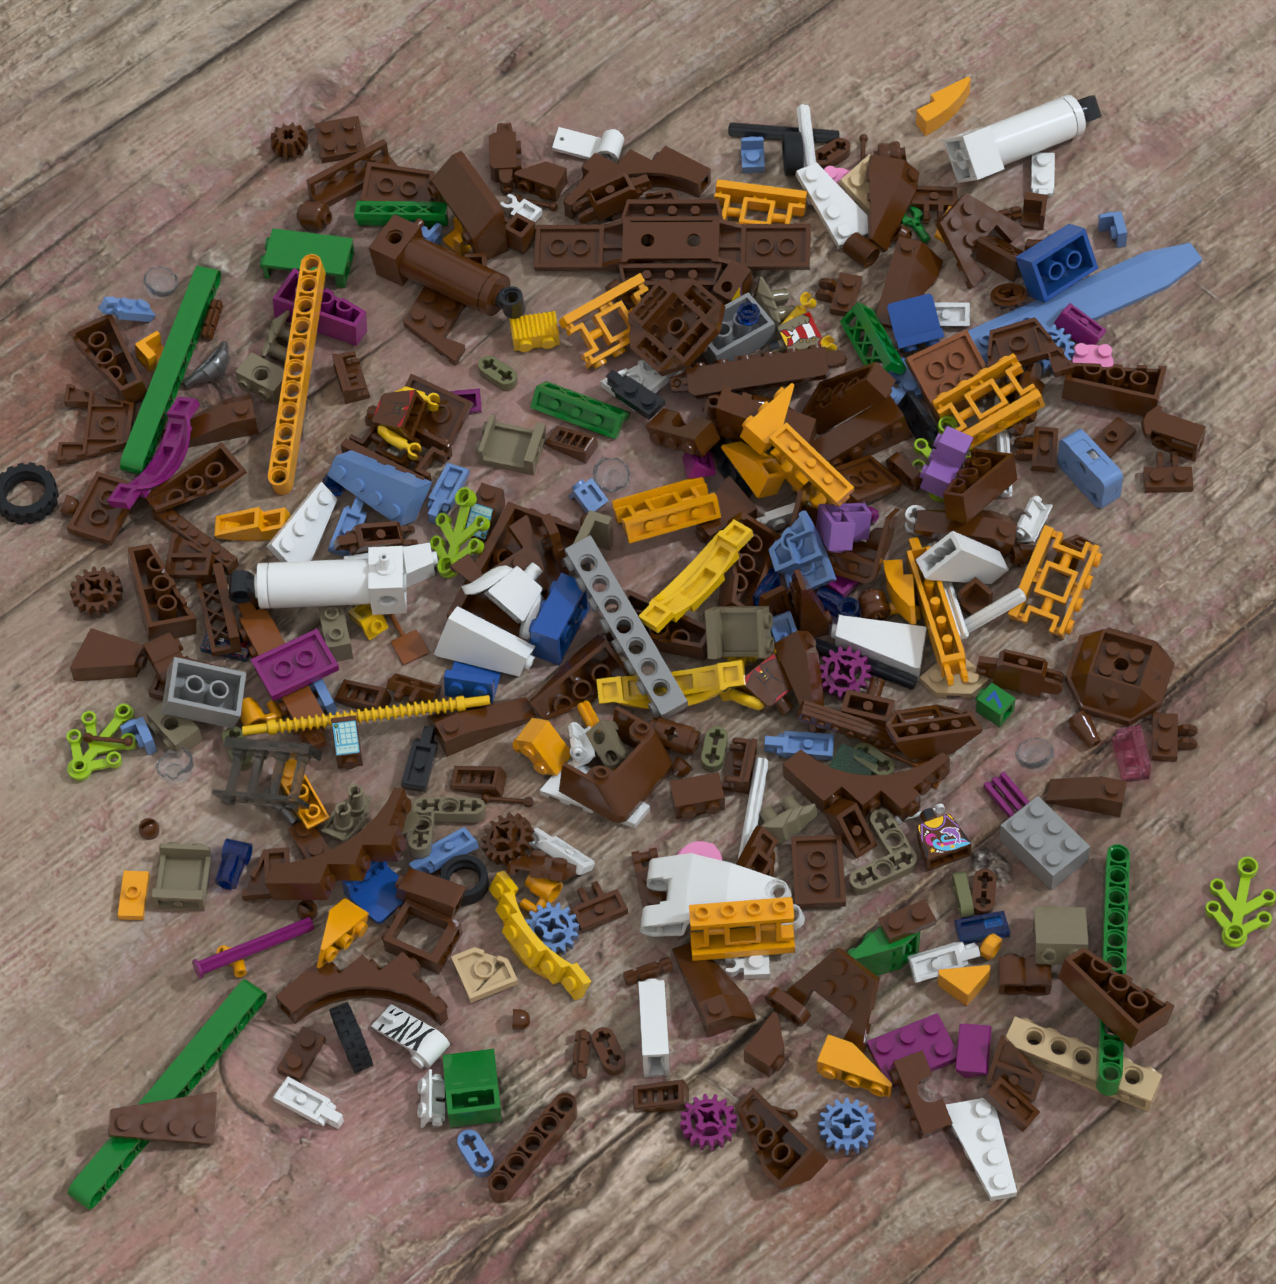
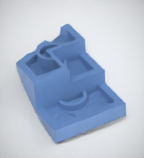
M801 511L798 514V519L792 526L787 527L782 533L781 538L775 541L769 548V553L775 572L785 575L788 587L789 582L792 581L791 577L794 570L799 569L812 589L815 590L835 581L836 576L823 542L806 511Z

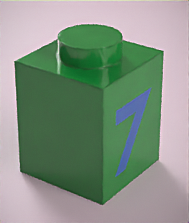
M991 683L986 689L982 688L975 698L977 701L976 712L1000 728L1014 712L1016 698Z

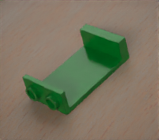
M272 228L270 237L266 238V253L261 256L260 268L263 269L265 278L270 279L272 269L292 271L295 268L300 271L302 259L308 254H315L320 257L326 275L335 276L336 287L346 288L355 254L353 238Z

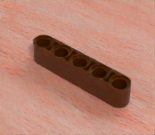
M567 1092L558 1094L488 1178V1189L490 1197L494 1202L505 1203L509 1201L575 1122L578 1116L576 1098L572 1094ZM563 1106L571 1107L569 1111L560 1110ZM548 1125L555 1126V1129L551 1131H546L543 1128ZM530 1145L539 1146V1148L534 1151L527 1149V1147H529ZM516 1164H520L523 1166L519 1170L511 1169V1167ZM498 1184L506 1185V1188L503 1190H496L494 1187Z

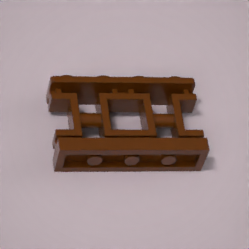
M367 415L365 416V423L370 428L362 439L351 434L349 439L345 438L341 443L342 453L352 450L373 458L378 463L391 465L398 471L409 472L416 475V478L432 481L431 473L426 470L432 462L437 460L445 464L447 459L450 460L453 456L451 444L447 439L437 437L423 427H417L412 441H407V443H418L420 446L429 449L425 456L418 454L419 451L412 450L411 452L418 456L417 460H411L408 457L407 451L402 458H399L387 452L391 444L378 434V429L371 420H368ZM371 442L378 444L375 452L367 449ZM411 461L418 464L414 472L407 469Z

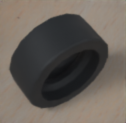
M801 132L783 133L782 135L785 176H796V171L804 168Z
M463 854L454 856L444 864L441 869L440 878L450 880L453 873L463 869L473 870L479 875L477 886L465 891L461 905L466 906L475 904L484 897L488 890L489 879L486 866L480 859L472 855Z

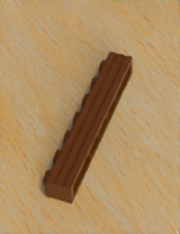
M171 508L158 513L152 510L154 520L169 531L211 552L215 556L214 564L222 562L226 574L229 575L239 566L236 556Z
M806 700L799 706L797 720L804 724H812L817 728L830 730L832 733H840L848 738L858 739L863 743L886 748L891 752L900 751L883 725Z

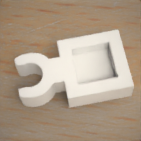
M512 194L507 195L508 202L511 204L500 203L504 213H510V218L516 212L534 222L542 216L541 208L526 199L519 203Z
M769 955L725 958V964L732 963L735 965L733 968H726V974L729 977L744 973V979H770Z

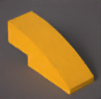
M969 76L931 94L930 103L916 110V125L925 136L947 123L963 106L970 94L971 79Z
M260 507L218 515L215 520L214 536L218 539L238 541L272 540L290 518L291 514L285 507L264 512Z
M903 559L884 560L885 584L889 598L895 609L911 625L916 624L913 574L904 575Z

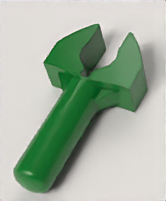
M910 206L909 212L914 219L906 216L905 213L900 224L912 227L923 243H928L930 236L920 223L923 220L924 214L920 209Z

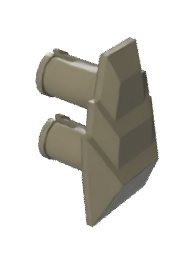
M759 278L753 298L775 323L776 332L780 322L784 321L796 306L777 307L776 304L788 303V290L786 288L770 290L764 278Z
M289 310L272 321L260 357L266 359L267 356L270 357L271 355L285 363L287 348L278 344L277 339L282 338L289 342L291 327L287 326L288 323H286L290 315Z
M358 784L348 787V799L346 798L343 802L336 804L335 809L329 816L330 819L326 821L322 829L323 833L346 842L356 835L368 820L366 817L370 811L368 807L371 796L364 794L361 785L358 791Z
M787 795L781 800V807L785 809L781 814L777 815L770 806L764 807L760 811L759 818L764 822L761 826L779 840L777 844L786 842L791 837L797 835L800 830L807 826V823L818 815L814 803L801 806L793 795Z

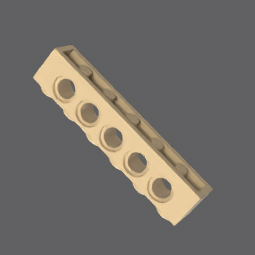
M1014 1017L1006 1037L1035 1067L1098 1092L1096 1089L1097 1047L1094 1048L1086 1045L1078 1038H1069L1061 1035L1053 1028L1038 1026L1030 1019ZM1036 1040L1039 1044L1032 1045L1028 1041ZM1058 1049L1063 1051L1064 1053L1061 1055H1057L1052 1051ZM1123 1057V1075L1118 1092L1110 1097L1149 1112L1160 1087L1162 1074H1159L1151 1067L1139 1066L1130 1059ZM1084 1059L1088 1064H1080L1077 1060ZM1127 1079H1134V1080H1136L1138 1083H1136V1084H1130V1083H1128L1126 1080H1127Z

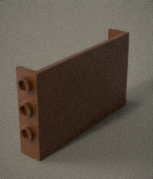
M508 502L475 564L481 573L484 574L496 566L492 561V555L496 550L509 549L512 554L521 549L507 528L527 515L549 584V588L541 593L543 600H547L550 595L551 584L554 580H558L560 574L550 554L545 553L541 545L543 538L539 527L542 526L541 516L545 514L540 513L536 509H528ZM552 516L560 533L565 552L567 547L573 545L582 526L578 524L572 525L558 517ZM461 587L447 613V620L458 606L528 642V639L519 636L521 623L515 622L501 608L486 598L482 592L474 595H465Z

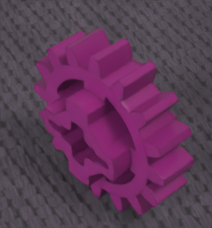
M839 646L838 653L829 650L830 658L822 657V662L825 664L820 665V672H822L821 680L825 681L822 684L823 690L830 688L829 696L837 693L838 699L841 700L843 695L846 694L847 689L860 692V688L867 690L868 685L865 681L870 680L871 675L868 672L872 670L871 665H865L868 662L867 656L860 658L861 651L859 649L852 653L851 646L847 648V651H843L842 647ZM833 664L834 672L831 673V676H828L829 669ZM840 667L845 672H849L850 679L845 674H841ZM861 670V677L857 682L855 676Z
M703 1094V1100L699 1101L695 1096L693 1097V1105L685 1104L686 1112H681V1120L683 1121L680 1122V1129L684 1130V1139L691 1137V1146L699 1143L700 1150L703 1151L705 1145H708L710 1150L714 1151V1145L716 1144L721 1148L724 1147V1139L732 1141L731 1133H736L737 1126L735 1125L737 1123V1115L733 1114V1105L726 1107L727 1099L724 1098L719 1102L717 1101L716 1094H714L712 1099H708L707 1094ZM722 1115H723V1116L725 1117V1119H726V1125H725V1126L723 1125V1121H721V1116H722ZM692 1119H694V1123L696 1124L695 1129H693L691 1125Z

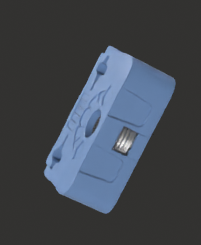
M1082 429L1074 431L1059 441L1057 455L1059 468L1097 509H1102L1120 498L1123 483L1121 470Z

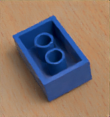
M1073 224L1065 225L1016 256L1029 297L1042 302H1047L1098 269L1086 229Z
M563 573L560 574L557 581L554 580L552 582L549 597L547 600L544 599L542 601L537 619H533L529 626V633H531L530 644L535 646L533 656L559 666L590 609L587 601L589 596L586 590L581 592L575 581L576 578Z

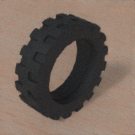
M32 462L28 464L18 463V466L8 467L5 473L2 472L0 474L1 516H6L9 522L15 521L20 525L27 522L28 524L35 523L34 521L45 519L47 514L50 515L53 512V507L57 506V497H59L57 484L52 473L49 470L46 471L44 466H37ZM35 481L45 487L44 495L32 505L17 506L7 500L8 492L14 485L20 482Z
M345 1002L330 1008L329 1012L334 1027L354 1073L372 1067L373 1062L349 1003Z

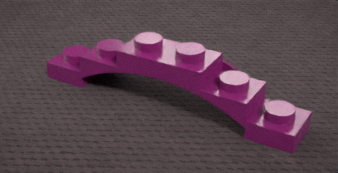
M177 397L166 413L169 419L156 454L145 470L128 484L119 483L107 500L111 507L130 509L138 497L146 498L152 488L168 480L178 470L189 446L190 432L193 429L190 425V419L200 406L196 398Z

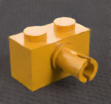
M531 718L512 744L513 750L517 753H523L534 764V769L542 775L557 776L562 770V765L565 762L567 763L572 757L569 747L548 720Z

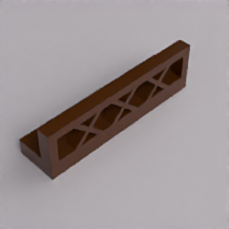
M382 139L307 179L308 193L311 200L324 202L330 207L362 190L367 162L397 166L388 154L387 142ZM381 150L380 153H378L377 155L373 156V155L375 154V152ZM322 181V183L319 186L314 187L315 184Z
M222 562L213 564L214 575H212L211 579H195L212 657L241 651L239 633L232 603L229 599V590ZM216 583V587L211 593L202 589V585ZM212 600L221 604L216 611L207 608ZM216 619L225 622L220 630L211 626ZM221 637L229 641L230 645L216 648L215 643Z

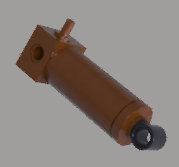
M394 214L368 247L376 274L400 286H404L408 279L488 316L496 315L501 309L504 315L511 319L519 318L525 313L526 306L523 294L519 288L510 285L508 276L425 239L421 230L424 221L420 218H417L412 223Z

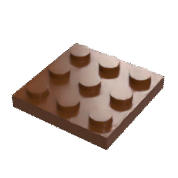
M967 329L904 360L937 422L941 418L935 411L932 401L940 393L950 391L959 382L968 380L977 375L981 369L987 368ZM986 395L978 398L974 403L976 404L987 399ZM966 399L954 405L957 412L970 407Z

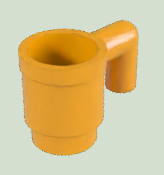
M247 697L242 701L240 720L244 726L264 724L268 720L273 719L277 722L279 719H282L283 715L275 701L270 700L267 702L266 706L270 713L265 715L254 698Z
M529 874L526 878L525 886L530 889L531 893L538 896L539 900L536 904H533L524 898L519 906L527 912L533 911L537 913V905L542 906L544 909L547 902L551 904L556 900L562 890L563 883L544 878H532Z

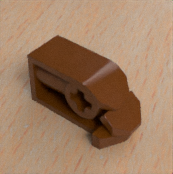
M1159 405L1144 415L1141 422L1143 434L1146 438L1150 439L1153 446L1169 453L1177 451V456L1196 461L1204 444L1206 426L1162 412L1163 407Z

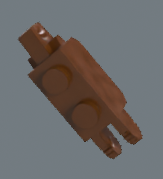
M498 123L496 133H492L489 136L491 179L494 182H500V190L504 195L513 192L514 173L522 169V160L517 158V154H521V140L516 141V132H513L511 123Z
M620 173L590 187L586 191L587 197L574 202L572 209L574 212L580 213L577 216L580 223L585 224L596 218L598 221H601L623 211L627 199H639L644 192L652 188V185L646 174L636 178H629L627 173Z
M1038 362L1030 364V368L1023 366L1024 372L1016 376V380L1022 389L1034 384L1042 395L1044 383L1041 381V365ZM1007 379L1006 385L1011 383L1009 379ZM1017 391L1005 396L1009 404L1021 398ZM1037 411L1008 427L1006 430L1014 437L1023 435L1027 424L1035 422Z
M397 521L359 524L354 526L351 531H347L345 535L337 536L336 540L333 541L335 551L349 550L351 555L368 553V547L418 545L417 539L403 540V536L415 533L414 526H400V523Z
M1007 649L1000 651L998 658L979 656L976 667L977 674L993 679L992 683L1002 689L1039 697L1041 692L1053 695L1061 693L1063 690L1062 683L1065 680L1064 673L1047 668L1048 662L1045 658Z

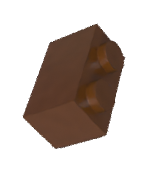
M719 772L669 781L670 796L676 819H690L696 815L716 814L725 810V797Z

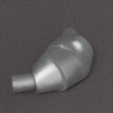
M226 341L220 342L219 347L215 349L202 365L183 381L187 388L196 383L213 381L224 375L229 364L228 343Z

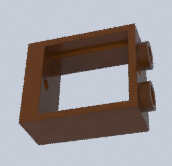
M407 898L403 906L400 905L396 909L394 921L391 926L385 928L382 940L386 952L395 956L404 952L409 958L411 956L414 957L422 968L439 975L462 936L463 931L460 921ZM410 915L445 929L431 954L396 939Z

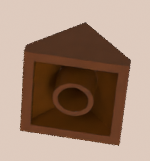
M996 235L982 236L977 240L975 261L1014 282L1021 274L1016 256L1024 251Z

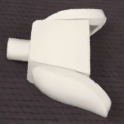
M532 562L525 571L518 566L514 568L506 565L498 566L486 572L472 583L461 586L465 595H474L485 591L483 594L515 622L521 623L519 636L528 639L530 643L531 633H529V626L533 619H537L539 608L543 601V596L541 595L543 588L535 582L543 572L540 567Z

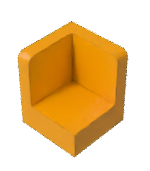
M455 217L453 218L454 230L442 240L443 244L452 251L463 256L471 247L470 245L466 246L461 238V233L463 232L462 225Z
M158 331L135 343L136 358L149 373L155 370L164 349L161 344V335Z

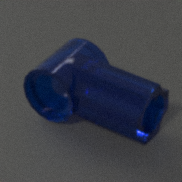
M826 587L820 588L816 593L825 611L829 610L831 616L837 619L839 615L861 618L860 604L857 599L843 597Z
M229 838L225 840L221 854L222 861L215 878L216 885L226 890L237 888L244 865L247 866L252 856L253 845L251 843Z

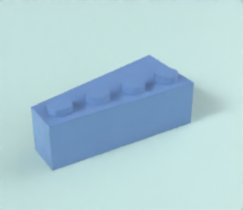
M352 450L336 455L327 475L390 521L399 522L400 526L416 520L432 484V481L416 478L414 474L398 471L391 465H383L373 458Z

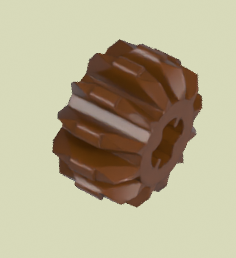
M292 122L286 126L283 123L282 128L275 127L274 133H271V149L278 158L284 156L286 161L289 157H293L296 160L297 155L303 156L304 150L308 149V135L301 125L295 126Z

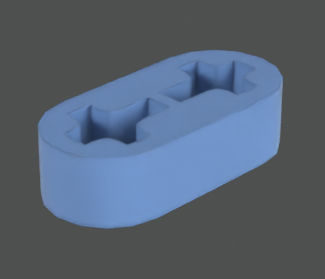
M474 1130L461 1132L457 1138L458 1149L472 1173L478 1177L489 1176L494 1170V1159L482 1138ZM466 1139L474 1142L475 1150L472 1151L469 1145H465ZM479 1156L483 1162H486L487 1167L482 1168V1166H478L476 1157Z

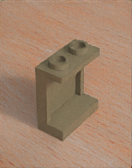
M490 414L488 422L485 421L482 427V440H478L476 444L475 454H478L479 464L534 475L547 438L546 425L536 422L535 428L529 429L499 423L496 421V415Z
M589 510L573 544L591 535L597 547L610 551L614 543L612 517ZM585 563L581 567L582 570L587 572L593 570L591 563ZM574 570L569 571V576L578 578Z
M724 606L705 610L708 659H719L721 657H759V659H765L772 655L774 650V639L771 637L773 616L769 612V606Z
M169 842L167 844H160L161 857L156 888L152 890V901L155 909L205 911L213 858L210 846L202 843L184 845L177 842Z
M1034 906L1033 933H1035L1036 964L1063 965L1065 958L1082 947L1088 950L1086 907Z

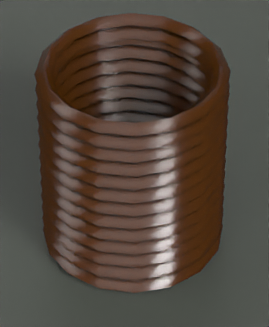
M858 232L851 234L846 239L842 248L843 253L863 268L871 267L880 254V249Z

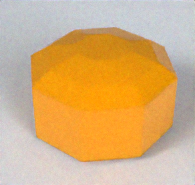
M994 933L988 935L980 946V955L987 960L993 959L1002 945V938Z

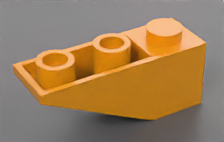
M793 383L785 389L781 387L775 393L774 399L770 403L768 401L763 403L757 411L758 414L754 417L750 415L742 424L743 431L740 437L760 455L772 446L768 441L769 437L784 424L794 388Z
M743 442L721 446L757 498L777 495L787 474L774 457L766 453L760 455L751 446Z
M296 757L273 767L274 780L282 788L287 801L307 830L330 819Z
M346 898L329 910L317 968L320 969L327 962H332L340 951L348 949L357 937L361 938L366 933L369 916L367 911Z
M828 1034L817 1060V1072L827 1079L844 1081L852 1088L861 1087L869 1090L875 1096L891 1098L893 1084L852 1042Z

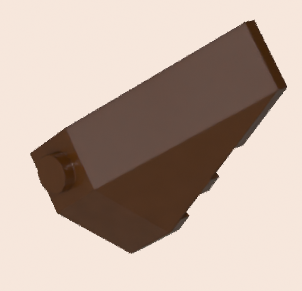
M871 155L866 170V181L870 182V192L867 193V201L870 202L871 213L867 215L868 240L884 253L888 250L913 198L920 172L906 160Z
M246 394L227 398L193 415L190 419V425L193 429L190 432L188 448L259 434L251 395ZM166 429L162 430V435H163V436H164V433H165Z
M221 442L150 491L145 499L158 513L228 487L247 472Z
M918 510L913 532L941 540L951 531H954L1000 551L1003 559H1005L1014 546L1017 524L1013 517L991 510L980 511L967 523H959L955 520L947 519L945 510Z
M799 569L794 570L791 577L792 581L789 582V587L786 591L796 629L799 631H809L816 638L829 635V625L832 624L829 610L825 611L821 600Z
M597 634L570 658L536 693L529 703L543 720H548L572 710L581 702H593L594 699L598 698L596 679L634 675L628 673L623 661L603 637Z
M691 942L672 948L673 955L708 1038L756 1021V1016L747 996L713 959L692 961Z
M754 1088L735 1106L744 1129L751 1139L753 1150L760 1160L763 1173L778 1188L784 1189L811 1180L829 1161Z

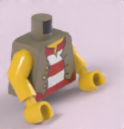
M809 292L802 293L800 296L801 305H797L777 327V340L767 343L769 352L784 353V350L789 348H798V351L807 350L808 346L815 344L826 347L828 351L837 350V346L834 344L835 339L830 335L822 337L810 311H806L807 308L813 309L816 306V300L811 298L812 295Z

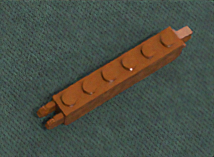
M252 602L238 603L241 617L239 618L241 628L238 629V633L243 642L248 641L250 645L248 651L251 658H255L285 644L268 610H256ZM309 685L279 698L280 703H278V707L283 717L288 716L290 720H293L294 717L300 719L301 716L306 719L308 715L313 718L315 714L318 717L322 716L323 711ZM319 726L318 730L316 727H312V730L305 728V731L298 729V732L291 730L293 735L298 734L302 742L306 741L313 751L327 745L324 736L326 728L324 729L323 726Z

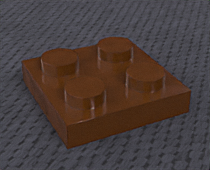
M359 116L314 123L322 163L344 160L365 149Z

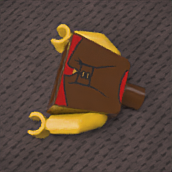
M403 387L391 393H384L380 398L378 406L368 407L366 415L368 420H371L376 426L378 434L400 450H407L408 457L411 460H417L418 456L411 451L417 450L422 452L421 446L418 443L409 444L407 441H412L425 405L428 410L437 411L439 407L437 403H440V396L437 393H430L427 396L425 392L410 387Z
M775 647L772 655L763 659L761 664L745 676L746 686L735 687L736 689L733 690L732 688H726V692L719 694L722 701L731 700L765 712L774 705L782 716L794 707L785 696L793 688Z

